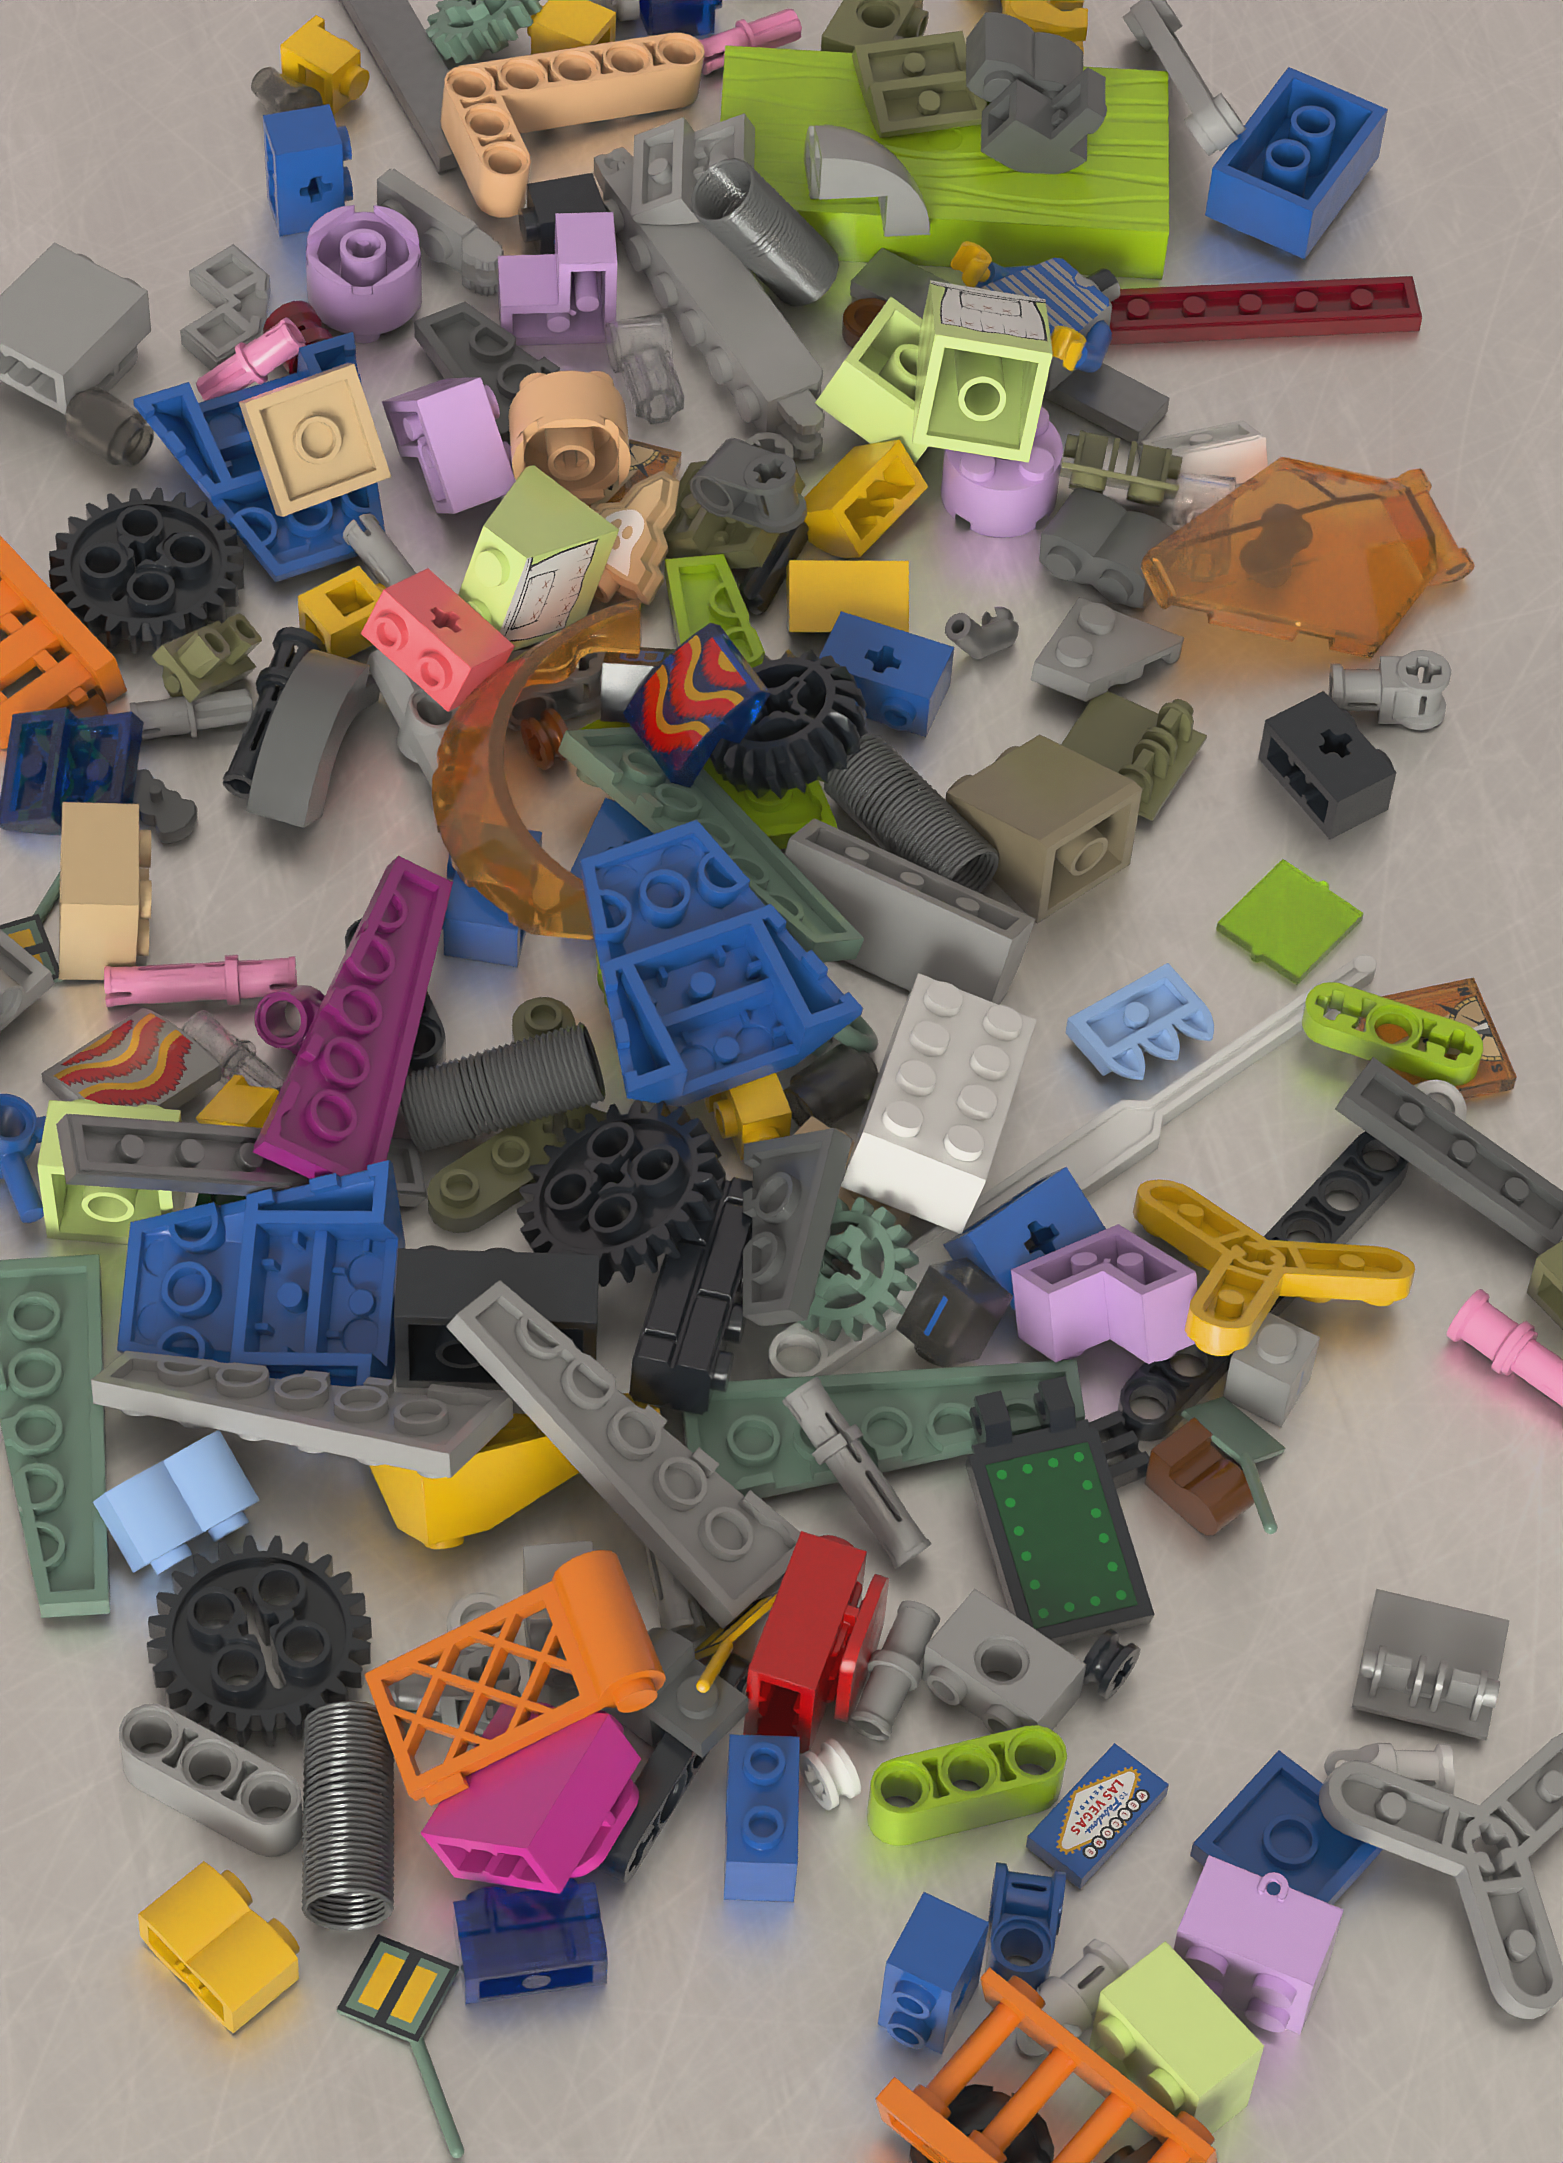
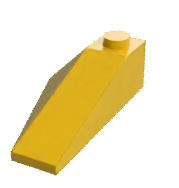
M622 1393L638 1407L645 1409L649 1405L660 1414L659 1407L633 1401L629 1393ZM513 1413V1418L451 1478H426L414 1470L385 1464L379 1466L369 1465L397 1528L421 1541L426 1547L431 1549H448L463 1544L465 1541L464 1536L490 1530L579 1473L528 1415L522 1413Z

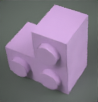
M613 212L556 213L555 254L498 256L500 326L516 337L517 346L616 343L617 252Z
M481 377L446 378L382 401L400 457H418L437 513L455 514L504 496L516 482L512 470L511 446L506 441L502 442L495 421L500 415L499 406L493 391L488 385H483Z
M1119 1224L1011 1269L1018 1338L1054 1362L1076 1358L1084 1350L1109 1339L1148 1364L1154 1361L1167 1360L1173 1357L1177 1351L1195 1344L1187 1336L1184 1329L1190 1301L1198 1290L1196 1271Z

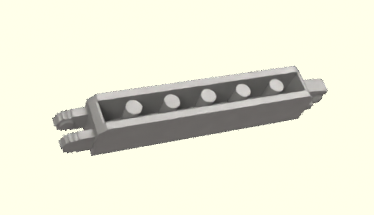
M624 147L614 149L608 154H600L594 157L593 174L603 192L605 209L607 212H613L615 234L625 246L627 257L632 267L636 271H643L652 284L659 304L664 309L669 308L679 321L682 334L690 346L696 345L706 358L713 379L718 384L724 383L733 395L737 410L742 419L747 423L752 422L759 433H776L788 439L793 446L794 458L814 460V457L822 452L823 438L818 431L824 428L825 419L823 409L815 404L821 395L823 370L745 264L701 222L679 225L636 224L631 217L633 156Z

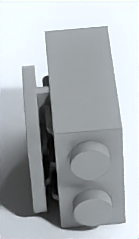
M54 242L0 295V381L66 416L77 405H89L99 401L135 365L138 358L137 345L151 332L148 291L132 279L122 278L95 264L89 257L83 254H76Z

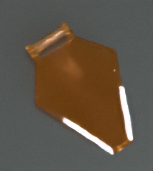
M1280 457L1150 549L1141 562V569L1154 597L1162 609H1167L1173 605L1207 613L1209 624L1291 642L1294 641L1298 633L1324 638L1329 641V650L1372 659L1428 586L1461 580L1473 571L1475 564L1467 549L1458 547L1429 493L1432 485L1423 469H1412L1404 472L1399 477L1387 479Z

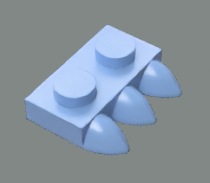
M1169 963L1069 1017L1066 1026L1068 1037L1103 1076L1114 1072L1122 1077L1136 1080L1144 1078L1145 1060L1143 1054L1145 1052L1161 1059L1177 1061L1180 1051L1177 1034L1182 1033L1190 1038L1211 1041L1214 1034V1021L1211 1012Z

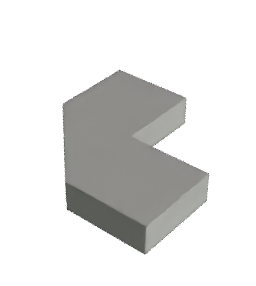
M234 244L189 270L190 285L215 306L216 309L181 329V344L210 370L236 353L235 346L239 343L248 344L263 335V327L267 319L271 290L270 275Z

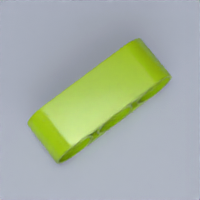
M1035 1725L892 1758L883 1762L873 1773L867 1807L868 1826L873 1835L882 1842L901 1846L1040 1813L1051 1808L1058 1800L1067 1761L1066 1745L1061 1737L1051 1729ZM1035 1764L1041 1766L1047 1772L1042 1775H1032L1025 1773L1019 1766ZM958 1780H969L975 1782L981 1788L976 1791H964L958 1789L952 1783ZM892 1796H902L910 1799L915 1804L899 1808L892 1806L885 1799Z

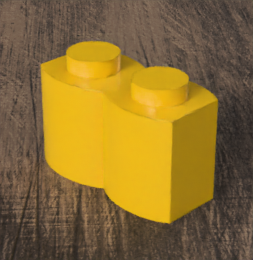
M203 1861L138 1914L139 1931L141 1938L159 1960L174 1975L188 1985L198 2000L222 2025L235 2033L299 1979L298 1957L296 1954L300 1952V1948L292 1933L279 1920L272 1918L269 1922H266L249 1908L253 1903L252 1897L245 1885L234 1873L225 1870L220 1874Z

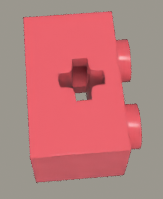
M429 568L385 588L361 632L365 638L447 712L490 691L515 647Z

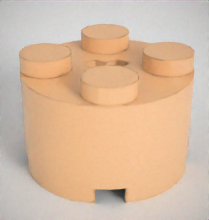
M558 371L549 374L533 373L526 376L520 382V391L514 397L508 415L512 470L515 479H518L526 467L535 465L586 505L603 499L605 497V489L609 488L617 480L620 486L626 479L631 465L626 407L621 394L614 387L613 379L602 371H591L588 373L582 371Z

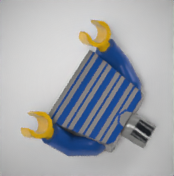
M969 241L962 243L949 265L952 269L963 272L962 281L967 287L975 288L977 286L980 289L1046 300L1053 352L1045 387L1048 392L1056 388L1076 369L1092 373L1101 368L1112 340L1110 329L1111 302L1120 296L1119 283L1109 270L1101 268L1085 278L1064 259L1052 258L1032 266L1002 267L992 262L990 254L980 245Z

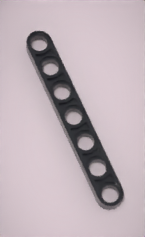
M1366 1131L1363 1132L1263 1237L1268 1240L1288 1241L1287 1236L1293 1231L1306 1230L1314 1233L1321 1243L1346 1244L1399 1188L1406 1177L1409 1162ZM1382 1150L1395 1158L1397 1166L1385 1171L1376 1170L1364 1161L1363 1155L1368 1151ZM1334 1190H1346L1358 1199L1360 1205L1349 1211L1338 1210L1327 1202L1325 1195ZM1279 1296L1269 1313L1279 1316L1296 1297ZM1193 1344L1177 1351L1173 1357L1167 1360L1154 1361L1150 1364L1145 1362L1128 1379L1120 1393L1118 1410L1122 1412L1126 1419L1125 1428L1127 1431L1133 1430L1139 1441L1148 1442L1160 1440L1168 1435L1184 1418L1181 1416L1183 1410L1195 1406L1229 1370L1233 1353L1226 1356H1215L1201 1351ZM1192 1354L1204 1363L1206 1369L1197 1376H1183L1171 1367L1170 1360L1176 1355ZM1150 1396L1158 1399L1165 1406L1166 1412L1156 1419H1144L1132 1411L1130 1403L1137 1397Z

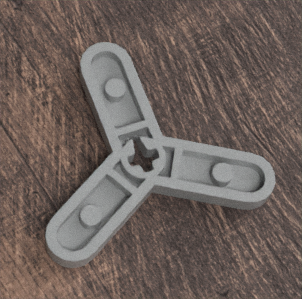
M1563 1733L1552 1738L1480 1805L1374 1764L1358 1760L1344 1762L1326 1778L1319 1791V1805L1323 1816L1331 1826L1345 1835L1454 1876L1491 1992L1497 2003L1507 2013L1521 2019H1535L1545 2015L1563 1997V1964L1529 1857L1563 1826ZM1480 1836H1482V1840L1486 1845H1496L1499 1853L1491 1862L1486 1852H1475L1472 1846ZM1491 1875L1493 1876V1881H1489Z

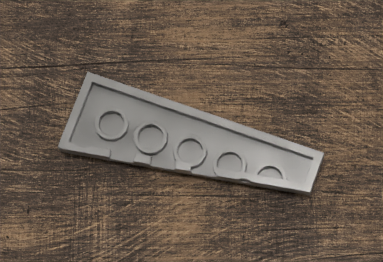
M499 1280L456 1314L446 1326L722 1629L727 1627L785 1574L800 1531L751 1490L744 1496L715 1472L719 1463L700 1447L693 1453L663 1428L667 1423L663 1416L649 1405L645 1409L638 1407L617 1390L616 1377L590 1355L584 1354L577 1349L570 1338L502 1281Z
M125 1351L91 1379L93 1404L121 1409L124 1414L130 1416L150 1415L179 1421L182 1426L188 1428L208 1427L236 1433L245 1440H270L294 1445L299 1450L307 1453L327 1452L356 1458L358 1462L365 1465L379 1466L385 1464L414 1470L426 1478L453 1477L513 1418V1399L506 1392L431 1384L427 1389V1395L394 1392V1383L391 1379L368 1377L363 1383L364 1386H337L330 1384V1373L306 1370L303 1374H294L282 1379L269 1378V1371L263 1365L235 1362L220 1363L208 1359Z

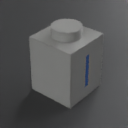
M1268 1313L1251 1342L1245 1348L1236 1350L1231 1356L1223 1396L1232 1404L1282 1427L1311 1378L1320 1337L1276 1315Z

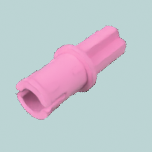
M785 9L749 23L741 19L736 21L735 28L702 40L698 39L704 46L705 51L702 73L707 75L714 70L724 67L725 45L777 48L799 40L801 38L802 26L797 14L793 9Z
M285 317L257 339L248 344L241 342L236 345V353L197 380V389L204 401L245 389L254 382L261 385L268 380L267 374L297 355L299 348L306 346V341L297 326L289 318Z

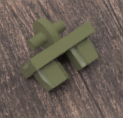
M237 613L228 617L223 623L218 620L163 644L152 657L158 665L164 666L162 678L168 694L171 697L184 696L191 703L246 678L256 668L248 654L262 641V638L246 617L241 613Z

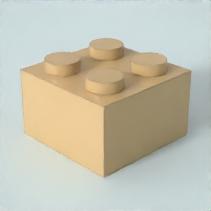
M62 802L59 979L104 980L105 966L132 967L136 966V956L149 955V918H151L152 881L149 880V868H151V830H139V804Z

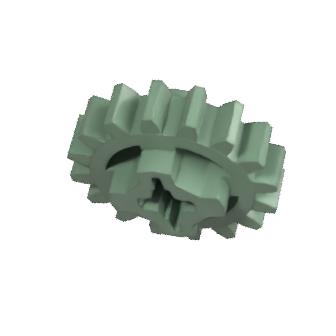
M443 0L436 4L439 12L428 16L427 21L430 27L426 29V33L444 60L453 57L456 63H460L470 54L475 61L479 60L485 50H490L494 54L509 46L508 40L515 41L519 38L516 31L520 28L531 26L534 22L530 15L540 12L542 6L539 3L540 0Z
M857 1197L850 1211L846 1203L840 1198L837 1199L830 1227V1237L825 1247L815 1287V1297L810 1307L808 1319L798 1321L810 1332L819 1327L820 1334L828 1340L836 1341L843 1328L845 1334L855 1342L862 1341L863 1325L870 1323L879 1332H883L886 1330L883 1314L888 1309L898 1314L905 1312L906 1308L897 1299L900 1290H916L917 1283L904 1273L905 1269L919 1264V1257L910 1249L903 1248L909 1243L912 1236L900 1224L894 1226L896 1217L883 1206L874 1211V1206L866 1199ZM838 1259L843 1264L849 1263L853 1266L852 1269L861 1275V1278L856 1280L849 1274L845 1276L840 1273L841 1270L832 1263V1260ZM884 1260V1270L882 1274L881 1262ZM858 1303L854 1306L848 1307L850 1304Z

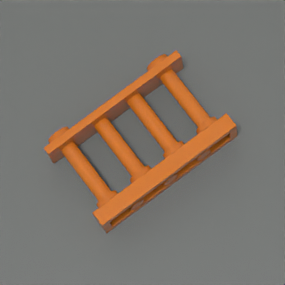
M990 1967L981 1976L980 1980L985 2001L994 2009L926 2087L918 2084L911 2091L894 2077L875 2098L882 2121L933 2163H1005L1007 2157L1003 2152L1069 2075L1074 2072L1106 2099L1051 2163H1091L1128 2118L1132 2119L1151 2136L1157 2137L1163 2144L1147 2163H1217L1216 2149L1211 2146L1215 2138L1202 2123L1185 2111H1181L1176 2117L1044 2012L1042 2008L1046 2005L1045 2001L1028 1983L1015 1975L1007 1982ZM1018 2027L1048 2051L1049 2054L981 2133L973 2130L967 2137L947 2120L951 2115L948 2106L1015 2028Z

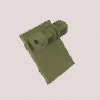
M1080 430L1079 436L1067 435L1063 457L1074 459V463L1063 461L1060 476L1070 478L1069 489L1085 488L1101 494L1105 491L1106 486L1128 490L1127 501L1160 507L1164 498L1173 500L1177 494L1180 485L1166 483V479L1178 480L1183 457L1172 455V449L1143 444L1137 476H1132L1138 442L1132 441L1125 474L1114 472L1121 438L1115 437L1107 471L1102 470L1109 437L1087 433Z
M1107 691L1091 699L1061 745L1135 781L1142 788L1138 815L1153 821L1206 741L1207 735L1193 729L1194 720L1192 715L1194 710L1188 702L1182 699H1175L1172 703H1165L1159 710V713H1156Z

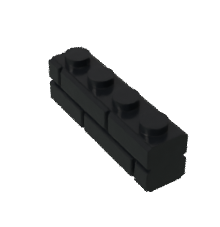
M725 1176L717 1180L724 1195L723 1198L708 1202L716 1215L713 1220L696 1221L694 1223L701 1238L698 1241L682 1238L676 1244L681 1253V1257L678 1259L672 1258L665 1253L632 1359L629 1395L633 1401L661 1407L668 1403L672 1409L703 1415L705 1411L708 1412L713 1391H727L734 1353L725 1350L728 1342L741 1343L746 1324V1318L743 1316V1304L739 1303L743 1295V1249L752 1239V1217L743 1213V1192L753 1188V1181L736 1177L728 1181Z

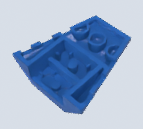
M353 332L299 348L297 373L271 380L261 385L258 384L198 403L189 382L133 399L134 407L219 513L225 516L227 523L232 529L236 530L239 538L275 582L357 557L358 554L344 540L343 532L353 519L362 531L365 532L367 528L359 518L362 514L374 515L385 532L377 482L284 517L276 515L239 405L240 401L346 363L355 364L358 373Z
M698 820L580 860L582 881L628 1099L651 1103L664 1101L668 1106L680 1107L797 1065L862 1014L863 1007L850 992L844 995L827 976V966L812 949L806 952L785 928L787 921L772 904L765 906L749 887L750 879Z
M390 1160L367 1165V1170L340 1177L333 1173L309 1179L310 1184L274 1192L272 1189H266L246 1194V1199L218 1206L213 1202L130 1222L117 1351L121 1354L125 1351L208 1359L220 1363L235 1362L263 1365L269 1371V1378L282 1379L294 1374H303L306 1370L330 1373V1384L337 1386H364L363 1383L368 1377L392 1379L395 1370L394 1307L398 1248L406 1247L393 1163Z

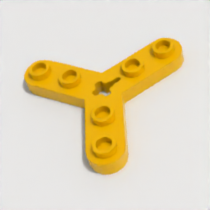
M1157 1179L1146 1181L1140 1184L1137 1189L1133 1215L1143 1225L1144 1230L1155 1237L1162 1238L1187 1255L1188 1260L1194 1265L1210 1271L1190 1301L1184 1329L1187 1336L1205 1353L1215 1356H1226L1236 1350L1245 1348L1253 1339L1279 1296L1300 1297L1314 1303H1325L1331 1299L1362 1300L1375 1306H1388L1394 1301L1406 1298L1410 1293L1415 1274V1265L1407 1256L1398 1251L1368 1245L1268 1240L1184 1184Z

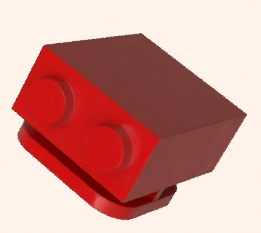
M800 1532L748 1668L746 1696L748 1697L749 1712L744 1716L743 1735L800 1737L799 1754L811 1751L827 1705L832 1703L835 1697L834 1719L849 1723L869 1673L868 1662L872 1653L877 1650L880 1641L889 1586L888 1577L874 1574L865 1598L862 1600L867 1551L855 1548L851 1543L837 1536H816L807 1532Z

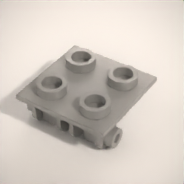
M1376 1589L1351 1708L1487 1740L1492 1710L1495 1708L1500 1688V1681L1498 1679L1510 1620Z

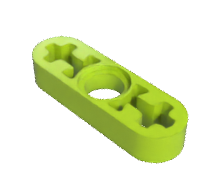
M1327 982L1315 986L1306 998L1302 1016V1027L1306 1035L1320 1045L1369 1061L1374 1057L1387 1067L1427 1080H1442L1453 1086H1460L1470 1082L1478 1072L1483 1053V1041L1476 1030L1464 1023L1336 982ZM1329 1008L1340 1011L1335 1020L1323 1017ZM1360 1017L1366 1018L1363 1032L1356 1030ZM1385 1024L1397 1025L1407 1032L1409 1039L1400 1044H1390L1381 1040L1377 1036L1375 1029ZM1421 1037L1429 1039L1424 1052L1418 1050ZM1449 1048L1461 1051L1456 1060L1448 1059L1444 1056Z

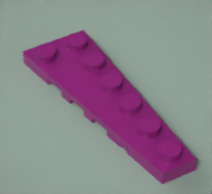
M399 855L386 867L254 1144L253 1153L310 1179L333 1173L340 1177L367 1170V1165L387 1160L453 885L452 881Z

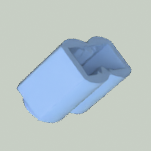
M217 1430L110 1489L93 1501L132 1572L134 1573L151 1564L158 1575L193 1555L187 1545L189 1541L208 1532L215 1543L248 1524L249 1520L243 1511L257 1503L259 1498L220 1430Z

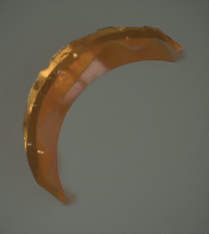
M639 599L619 603L588 615L498 668L479 684L458 708L443 734L437 751L438 767L432 777L434 820L437 832L440 833L443 843L451 856L453 868L468 887L476 888L486 899L508 914V922L533 935L584 940L594 939L582 879L562 867L537 843L522 822L513 804L504 767V743L509 718L523 688L530 685L554 684L567 679L575 671L579 660L587 654L595 652L640 653L642 644L641 601Z

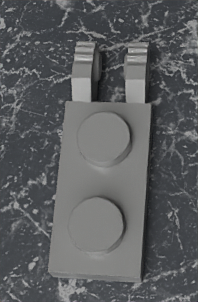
M389 169L377 179V206L393 209L410 220L417 229L420 247L423 248L424 252L432 260L440 263L444 262L461 273L462 285L469 290H475V293H479L480 296H494V293L498 292V256H504V250H502V245H499L498 241L494 242V238L479 229L475 222L396 169Z

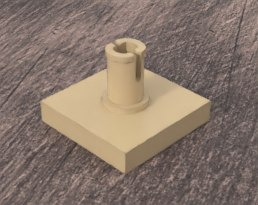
M353 363L337 366L239 402L276 515L287 516L391 477L360 379Z

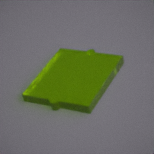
M1282 859L1218 921L1216 930L1251 953L1250 958L1253 962L1263 961L1298 985L1362 921L1364 913L1330 891L1329 884L1326 881L1317 882Z

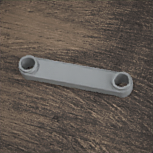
M1138 1L1130 7L1131 11L1123 16L1125 23L1146 52L1154 48L1192 112L1184 121L1207 155L1210 156L1217 150L1219 152L1238 139V135L1246 130L1245 126L1222 93L1213 97L1174 33L1183 25L1167 1Z

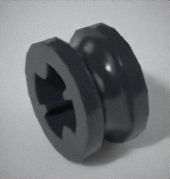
M1113 1629L1107 1630L1099 1637L1083 1660L1086 1664L1083 1684L1087 1685L1090 1682L1098 1684V1694L1105 1699L1113 1696L1123 1685L1134 1668L1141 1650L1133 1643L1127 1646L1121 1645L1119 1643L1120 1635Z

